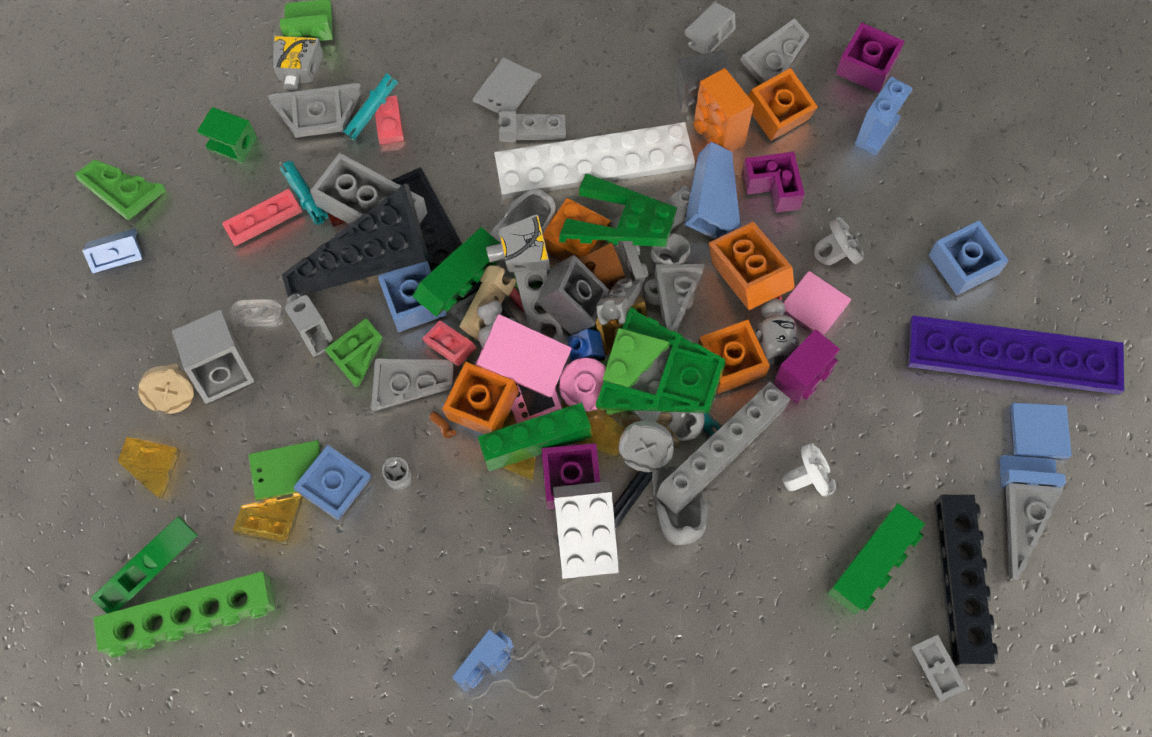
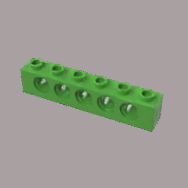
M261 571L93 617L97 649L111 658L126 655L129 649H149L155 646V642L165 639L167 642L177 641L184 638L183 634L191 632L195 634L206 633L212 630V626L219 624L223 626L235 625L240 622L241 618L248 616L251 618L264 617L268 614V611L276 609L270 577ZM247 594L246 603L243 606L237 607V599L241 595ZM215 602H219L218 611L209 615L210 606ZM186 610H191L190 618L185 622H181L182 614ZM162 617L161 627L154 630L153 624L155 620ZM134 625L133 634L130 637L126 638V629L129 626Z

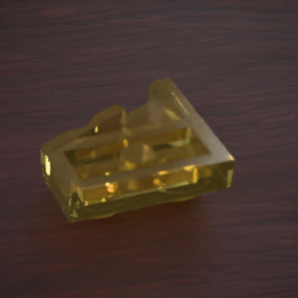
M126 437L117 462L156 497L163 499L181 451L176 447Z
M294 493V497L282 500L273 498L259 504L251 503L241 506L232 530L234 535L288 545L304 497L299 493Z

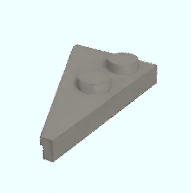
M655 264L654 274L665 328L677 331L703 275L704 264Z
M1015 483L1006 485L1009 580L1017 581L1021 572L1024 571L1028 563L1027 560L1045 529L1044 525L1050 518L1058 497L1063 492L1062 487Z

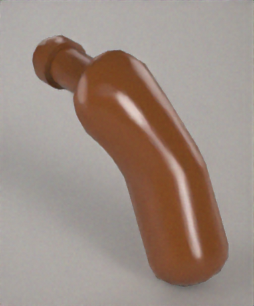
M436 411L430 413L429 419L440 428L444 438H451L456 435V431L451 429L443 416Z

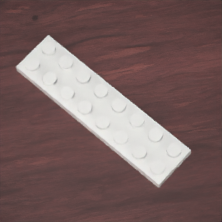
M685 122L494 152L502 199L519 197L532 189L551 192L580 187L585 174L613 182L695 168V160Z

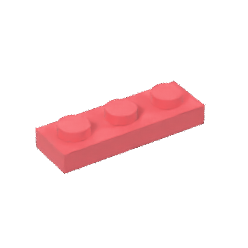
M287 189L224 221L222 225L234 246H237L301 213L302 210L290 189Z

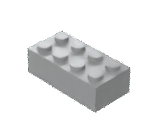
M339 153L310 192L317 207L351 224L361 215L377 206L384 198L395 193L401 186ZM410 191L420 224L427 214L423 197Z

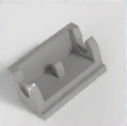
M714 2L684 30L685 35L694 40L690 41L688 45L701 54L713 52L736 30L735 12Z
M938 635L911 647L940 702L967 689Z

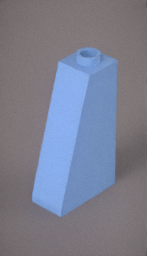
M710 142L698 154L684 225L717 239L741 228L732 152Z

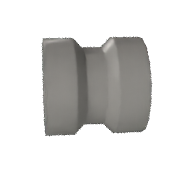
M392 457L384 462L382 475L388 486L394 490L406 489L412 482V472L408 463L400 457Z

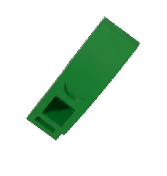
M178 515L90 598L107 614L118 611L189 545L198 534Z

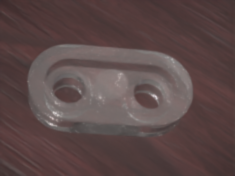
M240 300L231 307L230 316L239 327H274L281 323L284 312L280 304L274 300ZM247 309L244 314H239L241 310ZM272 309L271 313L265 314L266 310Z

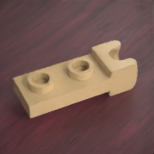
M488 266L480 280L482 284L459 326L475 340H479L480 329L486 327L484 320L478 316V307L496 300L502 304L505 296L510 295L516 284V279L503 277L505 269L502 267Z

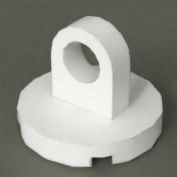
M814 443L802 446L801 455L804 465L791 470L782 478L786 489L794 491L813 483L822 496L826 497L833 494L836 489L835 480H829L827 474L831 472L825 456L819 447L814 446Z

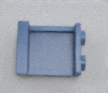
M890 77L866 113L855 142L856 146L875 156L878 154L899 122L901 116L897 113L910 95L912 87Z

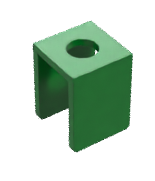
M214 107L210 109L197 130L199 135L210 138L205 145L207 150L243 163L257 140L249 120Z

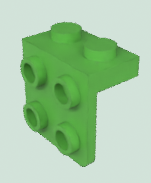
M313 0L285 4V18L280 19V28L283 36L319 38V41L333 40L332 5L330 0Z

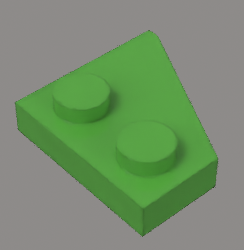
M365 318L324 350L350 382L358 388L383 338Z
M619 328L603 381L631 388L639 380L640 375L654 364L653 361L664 350L666 351L669 348L670 343Z

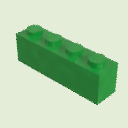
M480 227L420 282L413 298L435 317L439 316L444 310L448 313L458 300L456 298L459 295L462 298L465 297L473 287L471 284L474 281L476 283L480 282L488 266H497L501 261L489 262L486 249L488 246L501 243L484 228Z
M581 402L477 437L488 471H492L541 455V448L568 446L590 439L592 434L588 417Z
M897 503L828 594L854 615L861 609L866 612L876 599L872 596L877 588L883 590L891 580L892 576L888 574L894 566L898 569L908 557L904 552L909 545L914 548L924 536L920 531L925 523Z

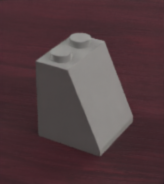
M221 309L172 331L183 368L205 404L255 382L233 330Z

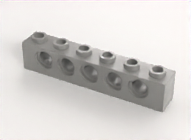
M551 267L548 270L514 272L528 327L541 334L546 329H554L556 334L551 339L568 346L567 338L569 335L568 333L563 334L561 325L548 312L543 314L536 312V308L540 306L537 303V299L548 278ZM534 281L543 283L539 289H532L529 286ZM569 356L566 360L563 370L568 364L572 362ZM560 377L555 387L560 386Z
M769 382L661 483L656 497L677 515L783 413L790 399L774 384Z

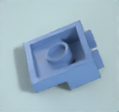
M489 629L452 676L457 685L467 692L470 687L475 689L484 677L482 673L484 669L493 676L497 670L501 673L511 661L509 657L511 654L510 650L514 647L512 640L501 631L495 634Z

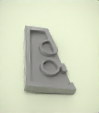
M794 18L745 53L740 61L762 84L790 67L810 35Z
M375 359L372 411L452 389L454 386L455 364L449 360Z

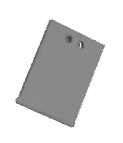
M503 57L472 98L473 102L496 113L516 111L541 77V74Z

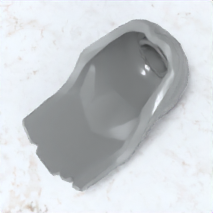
M540 189L527 191L508 206L501 220L491 229L489 234L501 243L498 230L538 214L543 233L557 213L554 199Z
M668 467V470L663 468L660 471L655 469V471H652L653 500L659 515L663 535L669 542L675 545H688L698 541L706 530L708 506L703 499L702 491L675 515L656 497L661 483L678 467Z

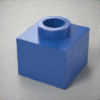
M585 329L567 338L568 346L571 347V361L582 358L599 360L605 357L600 332Z

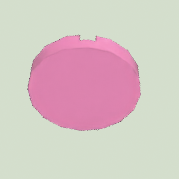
M591 358L577 359L568 364L560 375V393L569 406L582 402L585 411L596 410L595 405L604 382L603 376L606 366Z

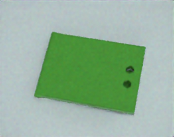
M319 440L248 454L255 500L259 501L298 493L294 490V486L321 454Z

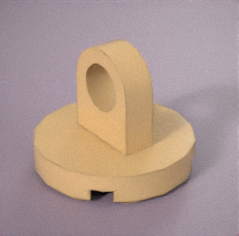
M177 364L158 366L149 369L143 374L139 382L138 396L142 403L150 410L156 412L160 410L165 411L164 414H173L183 411L190 405L194 396V385L189 376Z

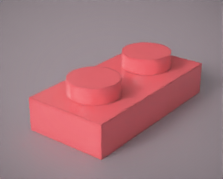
M397 96L387 97L385 105L382 104L375 113L380 145L404 141Z
M440 320L422 338L426 345L458 367L476 349L472 341Z

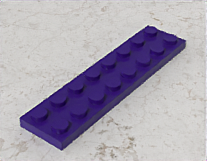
M914 315L910 319L908 367L1118 395L1124 392V342Z

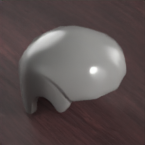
M672 233L669 236L666 247H650V258L655 264H685L691 251L690 242L684 236Z
M668 412L672 416L668 427L675 432L676 438L681 441H690L701 434L704 428V413Z

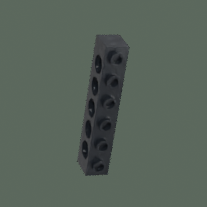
M940 495L934 501L951 660L956 668H988L995 665V660L998 658V649L996 643H993L992 640L994 618L992 614H989L988 607L991 592L985 582L987 561L985 558H982L981 547L984 544V535L979 530L978 525L981 514L980 506L976 503L975 495ZM955 520L963 522L965 530L957 528ZM958 547H963L967 550L968 558H964L959 554ZM962 574L969 576L972 582L971 586L963 583L961 579ZM965 602H969L974 606V615L966 611ZM969 630L977 634V644L971 642L968 638Z

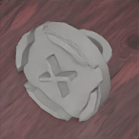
M839 216L831 220L829 223L833 233L819 241L815 246L814 255L816 259L824 265H832L846 256L854 264L864 260L862 246L856 235L854 236V234L849 233L848 223ZM828 247H833L831 254L823 257L824 250Z
M646 420L634 422L626 427L621 434L619 443L620 455L622 454L628 466L637 471L652 472L660 467L662 469L672 459L674 449L672 435L664 426L656 422Z

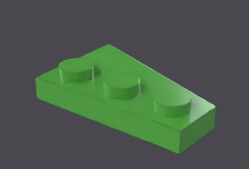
M93 160L75 173L79 182L127 220L131 219L166 192L165 186L157 182L152 184L138 175L133 177L122 173L121 169L97 160Z

